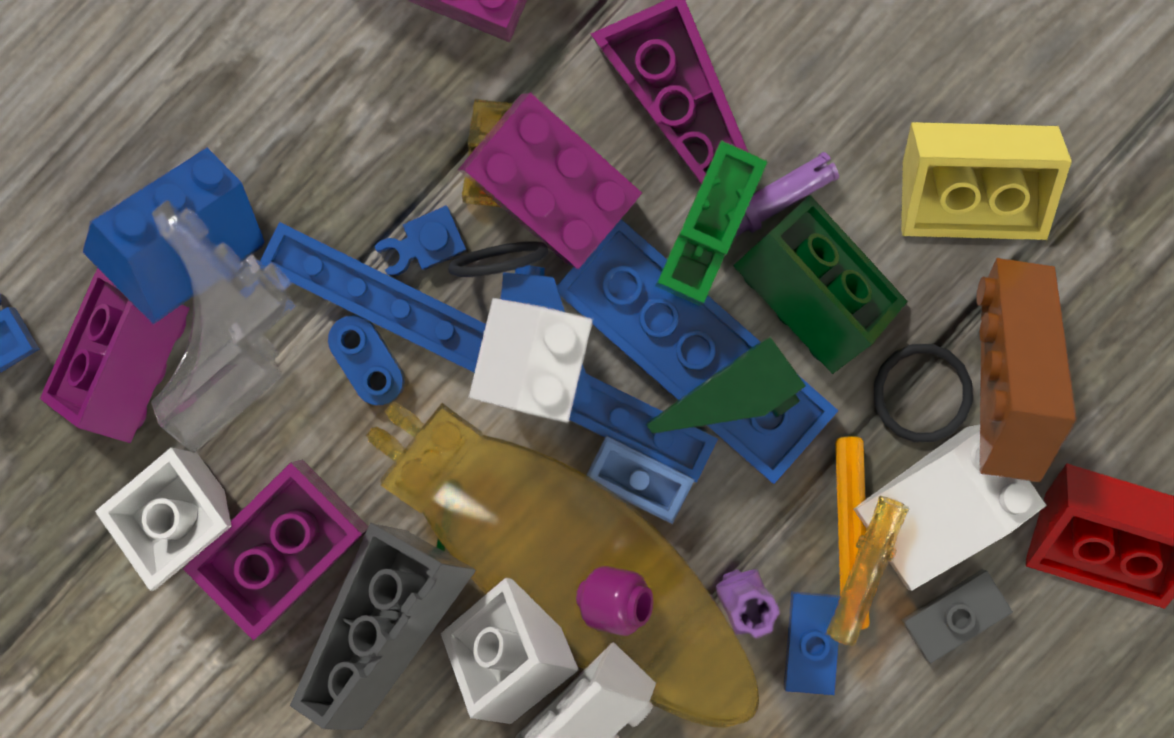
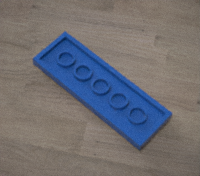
M620 219L579 269L573 267L557 285V289L562 299L583 317L592 319V325L672 396L679 400L760 341L708 295L705 302L698 306L656 287L655 285L667 259ZM802 378L801 380L806 387L796 393L800 401L778 417L769 412L765 416L706 425L773 484L776 483L839 411Z

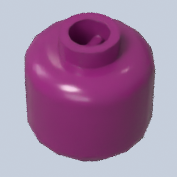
M609 566L598 567L588 575L586 580L581 582L577 590L576 602L580 608L581 617L588 627L598 631L628 636L648 622L653 609V593L648 588L643 576L634 571Z

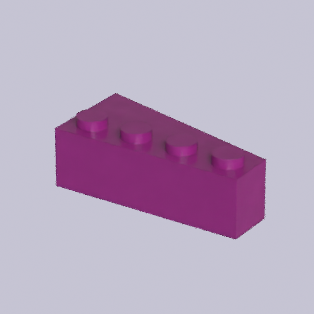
M665 0L591 33L599 49L700 184L721 141L748 152L686 0Z

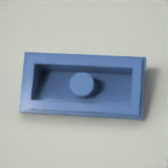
M608 436L605 437L585 476V481L673 524L695 481L693 478Z

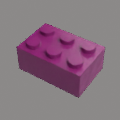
M531 92L521 94L458 169L538 240L545 243L567 265L576 269L583 265L642 195L639 189Z
M302 459L290 462L231 521V527L195 556L183 570L254 641L265 633L366 533L368 525Z

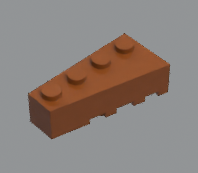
M996 258L989 276H983L980 279L976 296L977 305L981 306L979 474L1041 482L1076 421L1055 266Z

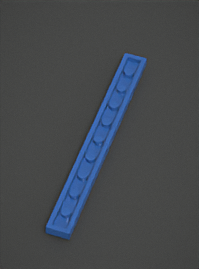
M279 222L258 264L259 267L475 373L486 328L485 323ZM586 374L593 393L592 403L573 402L569 420L603 437L608 436L693 478L694 482L697 483L718 438L695 427L651 433L645 424L660 414L661 410Z

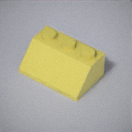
M911 122L903 159L902 235L1047 240L1072 162L1059 126Z

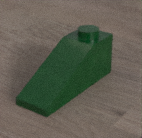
M768 337L754 345L645 425L651 433H660L767 415L769 412L778 417L800 401L796 393L806 387V385L773 339Z

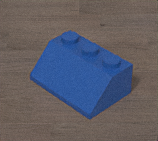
M207 147L90 222L83 253L154 325L262 248L265 241L242 182Z

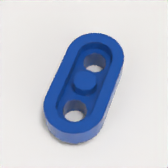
M346 316L336 321L330 329L328 345L359 397L372 405H386L398 399L404 390L405 376L376 327L369 320L359 316ZM350 331H356L360 335V344L355 349H349L344 342L346 334ZM378 371L382 372L387 380L385 387L379 391L372 388L370 384L371 376Z

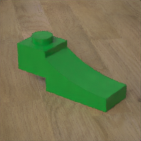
M724 141L719 143L657 280L656 287L698 306L705 302L768 161Z

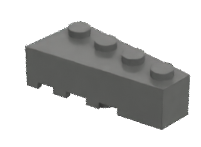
M370 523L290 706L322 729L362 730L476 569L406 530Z

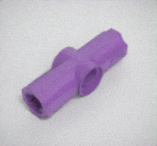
M737 569L723 575V581L716 585V592L720 603L727 613L734 633L737 635L751 633L757 638L772 632L773 622L777 619L780 612L773 596L765 588L758 570L753 569L741 572Z

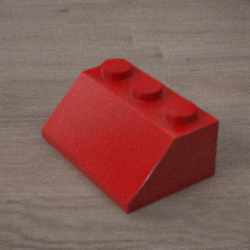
M1066 463L1045 493L1043 501L1046 506L1040 510L1026 556V567L1165 609L1174 599V496Z

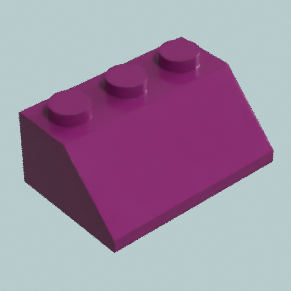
M97 268L40 396V400L77 428L131 443L136 430L143 425L146 419L147 405L156 385L165 376L167 359L175 341L182 336L185 330L186 316L190 308L182 304L153 325Z

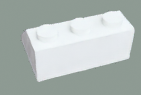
M613 642L522 729L515 738H619L617 733L627 723L632 727L637 726L653 708L650 699L656 682Z

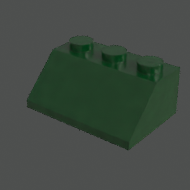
M811 195L733 265L743 276L745 282L752 289L756 290L776 312L781 322L787 325L809 348L813 357L820 361L831 374H834L870 347L908 302Z

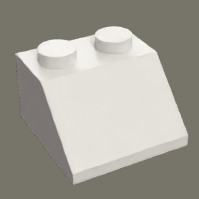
M493 298L469 398L568 422L592 319L544 307Z
M176 448L168 449L95 511L150 591H155L231 527L225 491L198 453Z
M510 578L503 579L441 633L469 716L473 719L512 724L578 671L562 628Z

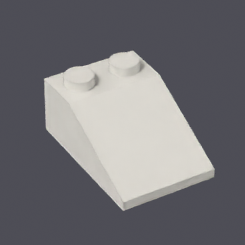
M980 425L965 427L853 508L908 590H914L1010 534L1046 506L1030 481L979 474Z

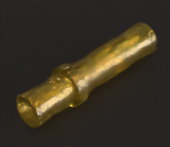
M879 496L865 535L859 536L856 547L859 550L855 562L848 575L834 616H832L829 627L826 630V634L830 635V638L849 646L857 644L862 625L873 602L882 574L886 569L888 561H894L897 553L894 546L901 526L910 510L908 506L897 500Z

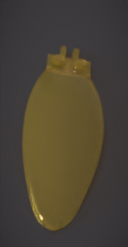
M395 402L389 405L385 410L388 418L395 425L401 427L414 437L406 448L398 439L377 426L372 427L366 434L373 446L395 461L381 478L380 486L419 513L424 514L432 530L454 558L476 569L471 579L486 594L503 579H513L562 628L577 666L585 670L614 642L656 682L650 699L653 706L688 721L709 727L727 728L748 722L755 716L759 707V689L755 674L741 643L723 612L697 574L672 544L622 498L586 474L555 458L510 441L482 435L481 430L443 403L438 406L425 424L415 414ZM609 566L634 571L643 576L648 588L653 593L654 599L651 616L644 626L639 627L633 634L621 636L598 631L586 625L581 617L580 608L577 606L576 595L581 582L586 580L594 569Z

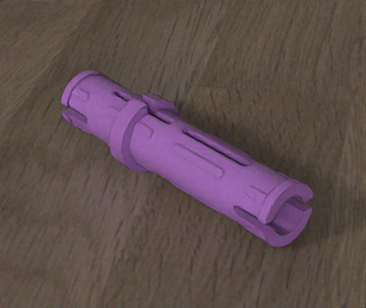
M822 152L818 157L755 192L735 237L748 230L754 233L761 228V222L828 183L838 180L839 173L834 162L829 166L827 165V162L831 160L830 156Z

